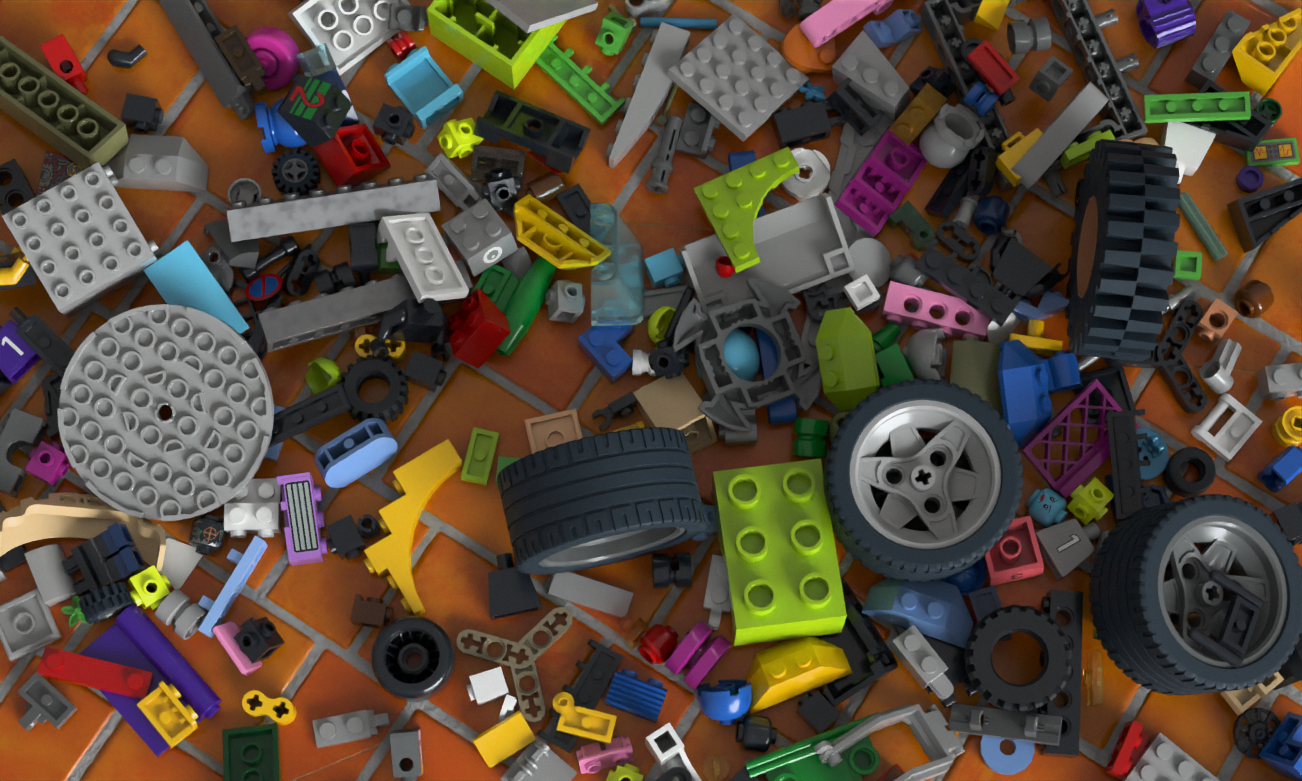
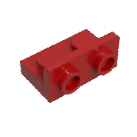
M1134 720L1125 722L1104 773L1122 781L1145 750L1149 741L1150 734L1142 730V724Z

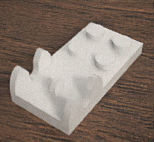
M429 212L381 218L377 230V243L384 244L388 241L386 261H398L419 303H424L427 299L441 301L467 297L469 289Z

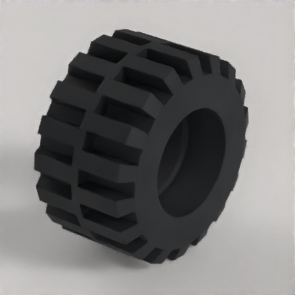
M367 355L366 360L362 361L360 357L356 359L357 364L353 365L350 363L347 366L348 372H343L341 376L343 381L340 382L353 408L348 411L350 416L354 420L358 419L359 423L369 418L382 419L386 425V421L390 419L392 422L397 419L396 415L398 413L402 414L405 410L404 404L407 405L408 403L407 394H409V390L401 368L396 366L390 358L387 361L381 355H378V358H374L373 355ZM371 379H382L390 386L388 395L377 403H367L359 397L360 388Z

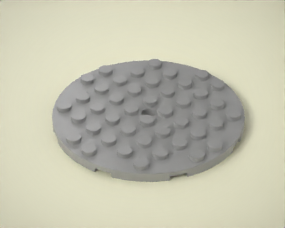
M170 304L148 305L125 311L109 319L108 322L100 326L95 332H92L78 347L65 370L61 382L59 408H57L60 438L71 466L76 469L86 483L85 485L97 497L110 506L135 517L175 521L193 518L222 506L236 496L250 482L259 469L271 441L274 403L271 385L261 360L251 345L233 327L223 320L196 308ZM163 405H169L172 409V418L169 420H164L159 415V410Z

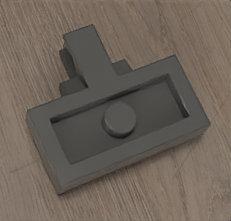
M37 671L17 691L28 702L24 707L28 712L18 721L27 731H30L38 722L43 725L47 720L59 730L78 710L46 679L38 675Z

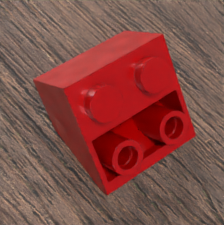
M478 288L465 298L458 311L448 319V336L453 356L478 369L511 333L506 316Z

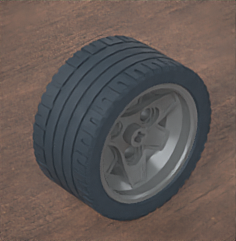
M635 428L569 441L525 456L506 466L497 476L516 567L518 571L524 574L565 573L638 558L687 541L700 534L707 526L686 436L682 431L675 428Z
M1206 494L1136 511L1132 515L1125 517L1124 521H1120L1108 533V537H1105L1102 542V547H1099L1097 551V558L1093 562L1094 568L1090 574V578H1092L1091 582H1089V590H1091V594H1089V602H1091L1090 612L1091 615L1093 614L1094 619L1092 621L1097 629V636L1101 639V645L1104 650H1107V655L1111 660L1115 661L1114 664L1118 669H1122L1127 677L1132 678V681L1141 684L1146 689L1166 695L1233 691L1250 688L1264 682V680L1273 676V673L1281 669V665L1287 662L1288 656L1293 653L1294 645H1297L1300 638L1298 636L1302 632V568L1298 564L1299 559L1297 554L1293 552L1294 548L1291 542L1287 541L1288 537L1286 534L1280 531L1279 525L1273 522L1268 514H1264L1263 510L1253 507V504L1248 501L1243 502V499L1233 498L1230 495ZM1194 544H1198L1202 548H1204L1202 553L1199 552V550ZM1212 570L1219 571L1263 600V605L1260 608L1261 611L1246 654L1242 656L1243 662L1239 668H1235L1190 639L1187 635L1190 628H1196L1208 637L1213 638L1214 641H1217L1231 599L1235 596L1209 579V573Z

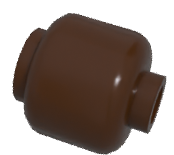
M1259 280L1247 282L1234 295L1236 311L1241 316L1248 318L1260 317L1274 302V296L1269 285Z

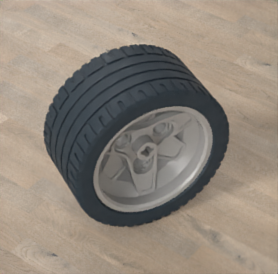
M922 378L910 381L908 379L901 381V383L889 384L888 387L884 386L878 389L877 392L869 394L865 400H861L845 417L833 439L825 460L823 484L836 539L839 543L843 544V548L847 553L850 552L852 554L851 557L861 562V565L871 568V571L877 574H883L886 578H895L897 581L907 580V582L911 583L916 581L924 583L928 580H931V582L949 578L953 574L961 573L963 570L971 567L1007 531L1016 515L1015 512L1018 510L1019 500L1022 496V458L1017 450L1019 448L1017 441H1014V435L1011 429L1007 427L1008 424L1004 418L1001 419L1000 413L996 409L993 410L990 403L981 399V396L971 393V390L965 387L961 388L958 384H949L944 380L935 381L928 378L922 380ZM918 431L932 432L937 435L925 444ZM890 440L892 457H875L878 450ZM961 453L965 456L971 471L955 467ZM934 454L940 455L943 458L944 465L934 466L930 461V456ZM888 472H896L900 477V482L897 484L889 483L886 479V474ZM870 485L888 494L881 510L873 498ZM934 501L938 505V512L929 513L924 507L925 502ZM969 501L964 512L956 519L951 502ZM918 516L929 531H916L904 528V526Z

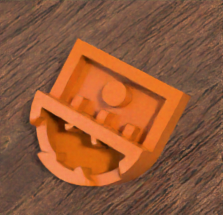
M801 23L788 31L781 41V54L785 61H788L795 69L805 75L809 72L833 75L832 66L836 63L834 37L821 46L814 48L799 28Z

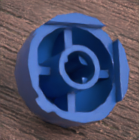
M718 680L719 684L710 687V682L699 685L697 687V697L701 710L710 719L719 720L720 725L735 724L736 719L744 716L751 706L752 686L751 682L747 683V680Z

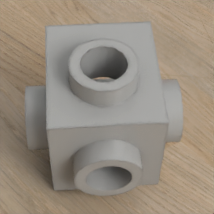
M557 280L547 290L545 303L548 305L549 320L573 324L583 313L585 305L582 284L573 283L570 280Z

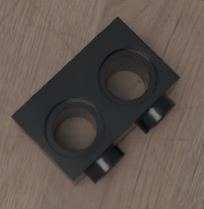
M15 158L0 165V200L2 202L0 204V211L5 215L15 209L13 204L17 200L23 199L24 204L36 197ZM6 178H12L10 184L1 186Z

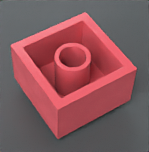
M1031 516L1013 519L1001 539L983 556L990 586L1043 575L1044 563Z

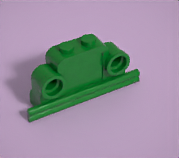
M874 714L744 762L749 777L752 778L764 774L766 781H862L861 775H868L874 772L880 760L879 754L873 747L869 735L842 752L840 756L843 761L834 767H831L828 762L821 763L819 759L821 754L816 753L814 747L822 741L832 743Z

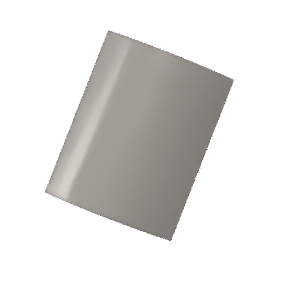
M47 545L24 553L42 600L46 605L51 607L75 595L77 596L74 589V583H76L74 576L68 574L62 564L66 556L61 545Z

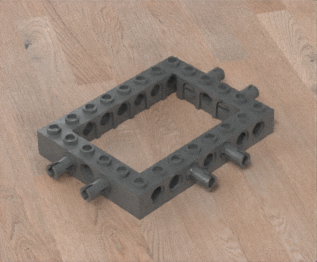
M928 0L924 2L920 13L944 69L952 78L951 82L956 89L955 93L960 104L977 115L979 118L977 124L980 130L984 129V137L979 142V146L993 148L998 158L999 155L1004 153L1001 144L1010 138L1003 123L1005 120L1003 115L1000 116L995 105L983 118L977 113V109L974 106H969L963 101L968 92L979 82V79L976 76L974 67L965 64L960 57V49L966 41L963 35L964 29L962 24L975 20L982 0ZM1010 0L1007 8L1028 0ZM1048 0L1086 83H1093L1109 99L1100 110L1104 120L1100 121L1097 126L1081 131L1070 144L1074 142L1081 144L1087 141V137L1097 131L1104 133L1108 130H1111L1115 137L1114 140L1117 141L1122 139L1135 141L1143 138L1148 130L1122 76L1123 73L1138 69L1139 61L1138 59L1133 60L1137 57L1134 53L1115 60L1101 31L1103 28L1118 24L1117 14L1112 15L1116 13L1115 10L1110 9L1094 16L1087 0ZM1064 151L1039 178L1045 179L1053 199L1058 198V194L1061 197L1068 192L1059 174L1060 171L1065 170L1060 162ZM1089 157L1086 158V159H1084V160H1082V161H1080V162H1078V163H1076V164H1074V165H1072V166H1070V167H1068V168H1071V167H1073V166H1076V165H1079V164H1081V163H1084V162L1089 161ZM996 166L994 180L1000 193L1022 186L1020 183L1014 187Z

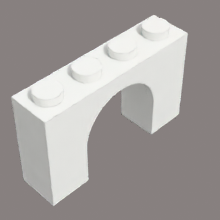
M670 722L646 737L645 746L663 773L674 767H682L690 773L692 781H702L684 752L685 746ZM674 776L672 778V781H680L678 777Z

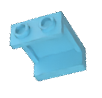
M426 46L412 50L404 61L391 65L384 75L386 85L403 106L410 111L412 117L423 130L464 101L462 89L457 83L453 84L429 55V50Z

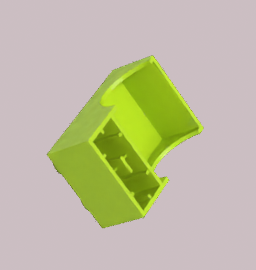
M434 0L427 9L431 35L512 89L517 87L567 21L565 20L526 33L485 0Z
M821 459L713 472L711 496L717 518L719 550L723 555L728 581L734 646L842 632L847 613L831 516L824 493V474Z

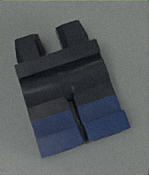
M115 522L107 527L106 531L71 549L72 555L62 561L65 570L70 575L81 570L84 578L74 583V589L78 596L85 597V595L93 593L96 589L100 590L104 586L108 587L110 584H117L118 582L123 583L147 569L138 549L133 548L136 544L126 524Z

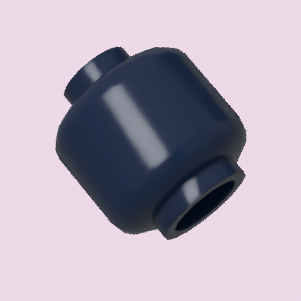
M996 195L981 198L976 207L973 222L980 232L987 235L1000 232L1003 225L1007 224L1010 207L1007 202Z

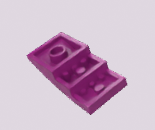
M891 126L885 130L834 203L837 208L873 237L880 232L889 215L895 211L903 196L911 189L927 162L918 147L913 143H910L909 146L888 130Z

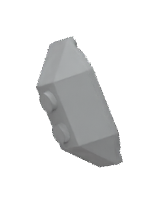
M131 134L128 137L129 143L104 165V167L109 165L119 182L114 188L207 192L209 166L184 137Z

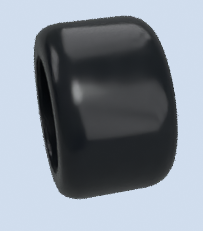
M405 616L390 622L380 631L372 647L371 665L376 679L390 695L403 701L420 702L433 698L449 684L455 670V651L448 634L436 622L425 617ZM414 654L422 657V663L416 668L409 667L407 664L408 658Z

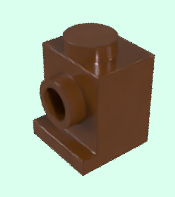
M355 594L350 621L353 625L383 629L386 623L392 621L393 607L383 604L384 600L368 597L367 601H363V597L360 594Z

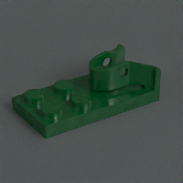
M278 723L222 730L224 781H281Z

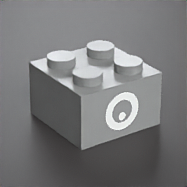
M486 198L441 225L448 243L459 258L463 259L465 266L474 277L518 250L512 232Z

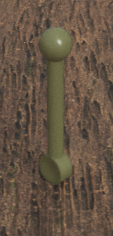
M674 81L662 115L657 118L659 126L666 125V116L679 87Z

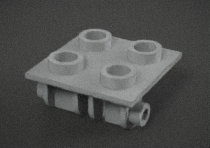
M535 737L536 740L528 745L500 778L501 781H571L577 772L556 755L543 741Z

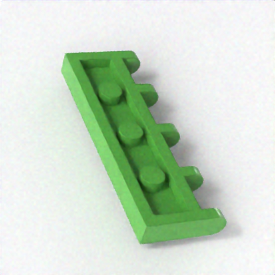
M556 34L538 57L535 64L595 121L603 126L625 105L626 99L622 97L615 102L606 93L611 86L608 82L599 87L588 76L593 69L590 65L585 66L581 70L569 59L574 54L572 48H568L563 53L553 44L558 38Z

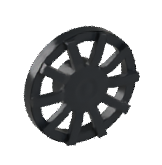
M1255 707L1245 710L1238 716L1233 727V740L1237 749L1249 758L1262 759L1259 756L1263 749L1262 744H1267V740L1272 737L1270 732L1276 730L1281 723L1277 716L1267 709ZM1255 712L1257 718L1256 722H1254L1252 718L1249 716L1250 714ZM1261 712L1268 715L1263 723H1261ZM1245 718L1249 722L1247 727L1241 726ZM1272 719L1275 725L1267 727V725ZM1239 730L1245 731L1246 737L1240 739ZM1249 741L1250 745L1246 750L1241 743ZM1255 744H1257L1258 755L1251 753Z

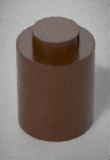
M549 171L526 184L528 189L524 190L526 195L530 194L544 204L566 191V188L559 174L557 175L553 171Z

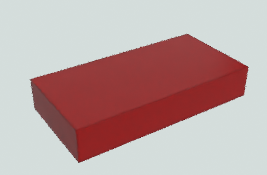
M987 39L965 57L999 97L1020 79Z

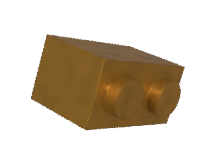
M927 83L888 130L909 146L943 106L947 98Z

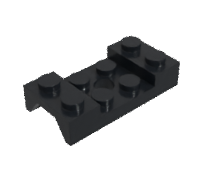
M496 90L484 116H478L473 134L495 144H498L499 140L504 138L536 153L547 156L546 165L569 174L587 144L591 129Z

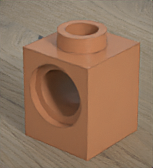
M1215 298L1202 315L1195 331L1198 332V335L1203 340L1216 343L1224 335L1238 312L1218 298ZM1209 318L1216 319L1219 322V327L1212 326Z

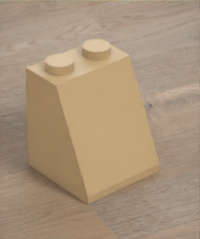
M682 371L680 376L666 379L665 375H663L658 380L642 386L633 393L637 400V407L649 428L665 427L682 431L686 436L690 456L718 441L712 420L697 409L703 401Z

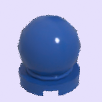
M284 98L276 101L272 107H267L266 101L255 103L258 128L264 127L262 129L264 140H261L265 154L276 152L278 144L286 148H298L307 144L277 112Z

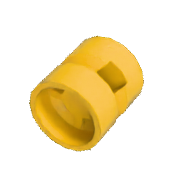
M1302 406L1289 408L1274 421L1272 434L1280 445L1288 447L1290 445L1298 446L1302 443Z

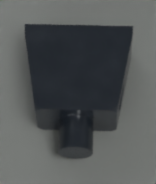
M512 553L496 556L499 570L488 573L489 613L491 620L542 610L541 602L530 575L517 570Z

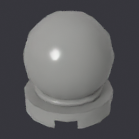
M947 103L935 114V119L923 129L920 136L919 145L922 156L930 165L938 168H953L966 159L970 149H974L984 137V129L980 130L977 124L979 119L977 115L961 104L953 107L948 106Z

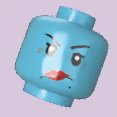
M1050 488L1037 489L1026 504L1029 507V516L1046 528L1062 523L1068 515L1065 511L1067 506L1066 500Z

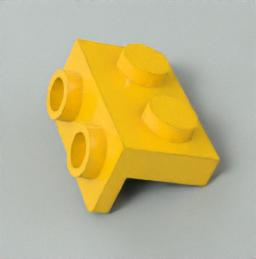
M162 680L158 683L159 687L137 703V707L172 749L198 728L195 721L198 715L189 704L185 707L178 700L181 695L172 683L167 686Z

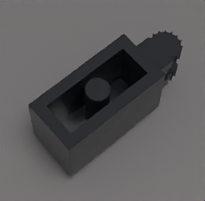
M807 101L798 108L791 109L786 107L778 110L776 114H773L772 126L781 150L786 147L790 149L830 138L832 128L844 125L847 121L841 115L828 118V113L836 112L829 103L823 104V101L816 103L815 101Z

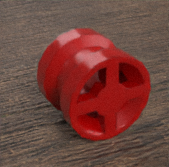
M404 30L400 31L395 39L390 38L386 41L390 52L399 62L404 61L406 55L417 48Z

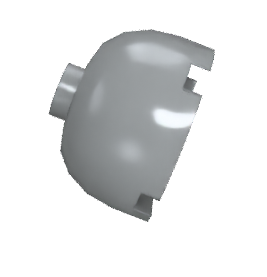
M926 328L916 332L910 338L908 346L903 348V356L906 362H908L910 371L915 376L922 378V380L928 378L939 381L942 380L940 376L945 375L947 349H943L941 341H946L942 328Z

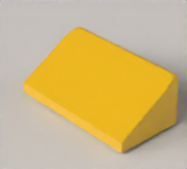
M982 0L974 22L998 31L1010 0Z
M517 711L472 740L487 766L491 768L534 742L536 738L521 712Z

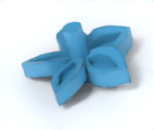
M810 81L806 83L805 87L798 85V90L806 93L805 99L807 101L814 99L817 102H825L824 87L813 86Z

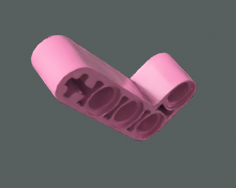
M832 0L803 20L799 28L814 48H816L870 12H873L874 15L883 13L892 5L893 0Z

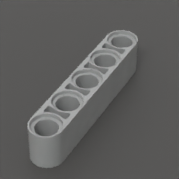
M1088 82L1042 132L1043 135L1040 136L1038 141L1011 169L1014 173L1021 176L1019 182L1027 189L1043 175L1108 102L1109 99L1093 83Z

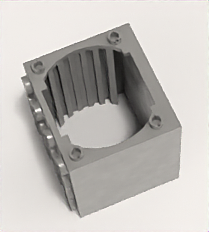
M99 162L2 216L58 311L68 318L145 275L144 269L158 261L157 259L163 257L153 239L147 243L115 190L114 186L119 184L109 165L102 168Z

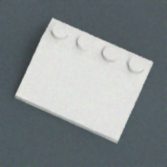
M305 0L287 14L331 69L336 67L339 75H341L400 31L388 29L390 3L411 4L408 0Z

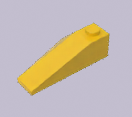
M1298 8L1279 17L1276 22L1270 25L1265 24L1261 26L1258 31L1245 34L1232 50L1242 83L1261 96L1267 93L1302 47V9Z

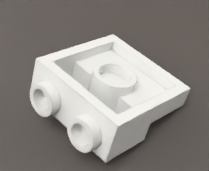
M277 478L251 479L236 496L224 503V531L230 534V537L245 538L247 534L258 533V537L269 538L274 537V533H281L280 502L282 501V492Z

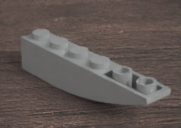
M661 22L659 30L654 29L650 39L652 48L650 53L645 52L641 62V66L644 69L641 75H636L632 89H635L632 98H627L624 105L625 118L624 120L619 119L614 134L618 136L615 143L610 142L606 152L610 168L614 169L632 150L662 108L673 86V80L667 76V73L671 67L684 57L690 42L689 31Z

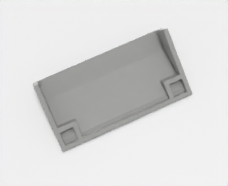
M822 193L756 218L754 220L753 234L760 263L738 273L734 272L730 278L720 277L715 270L716 258L727 256L716 234L678 247L689 280L704 314L742 300L755 299L746 283L750 278L771 282L793 294L856 270L831 196L827 193Z

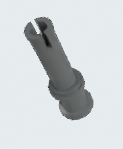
M677 116L667 117L658 156L651 163L652 173L650 180L645 185L646 189L657 194H666L668 192L667 183L669 175L674 170L672 159L683 124V120Z

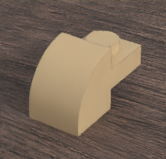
M1277 671L1269 679L1264 680V682L1241 690L1223 691L1220 694L1234 712L1239 715L1261 697L1269 693L1284 678Z

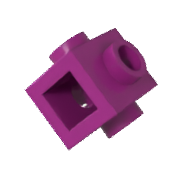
M41 441L40 445L34 447L28 458L29 463L25 470L32 476L54 487L59 478L66 475L70 463L67 455L64 453V447L55 442H51L48 445Z

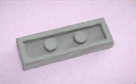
M571 572L554 574L548 595L625 620L634 593Z

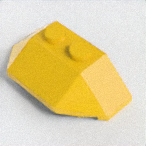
M530 194L514 204L517 240L557 268L572 270L595 266L611 255L612 251Z
M812 636L789 639L757 652L746 677L747 683L751 682L752 703L749 708L751 714L853 673L843 649Z

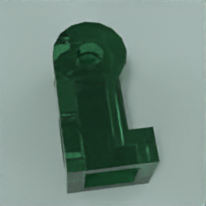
M909 200L893 212L886 221V224L892 230L898 226L909 238L911 247L916 251H925L935 238L933 228Z

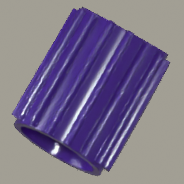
M1188 0L1138 1L1136 16L1139 28L1145 40L1154 49L1194 36V33H1196L1195 13L1192 4Z

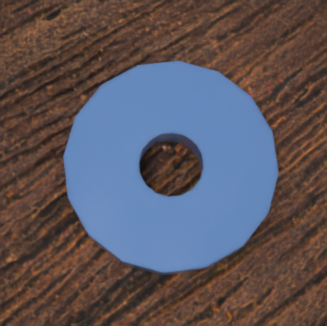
M981 736L979 750L984 764L998 774L1014 775L1024 770L1031 763L1035 752L1034 743L1009 740L1014 746V751L1011 755H1005L1000 750V743L1008 739Z

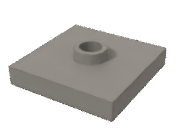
M38 588L0 605V640L10 661L16 660L62 638L51 610L43 602Z

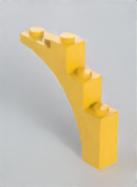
M449 439L393 471L396 479L392 483L399 495L403 493L405 495L378 511L382 517L378 520V523L385 534L389 532L391 534L364 550L367 558L363 561L370 573L372 574L376 571L379 577L390 573L386 577L394 591L400 589L404 596L400 600L408 614L413 611L415 616H420L426 611L417 594L412 575L411 550L414 531L421 512L432 494L447 478L463 467L462 460Z

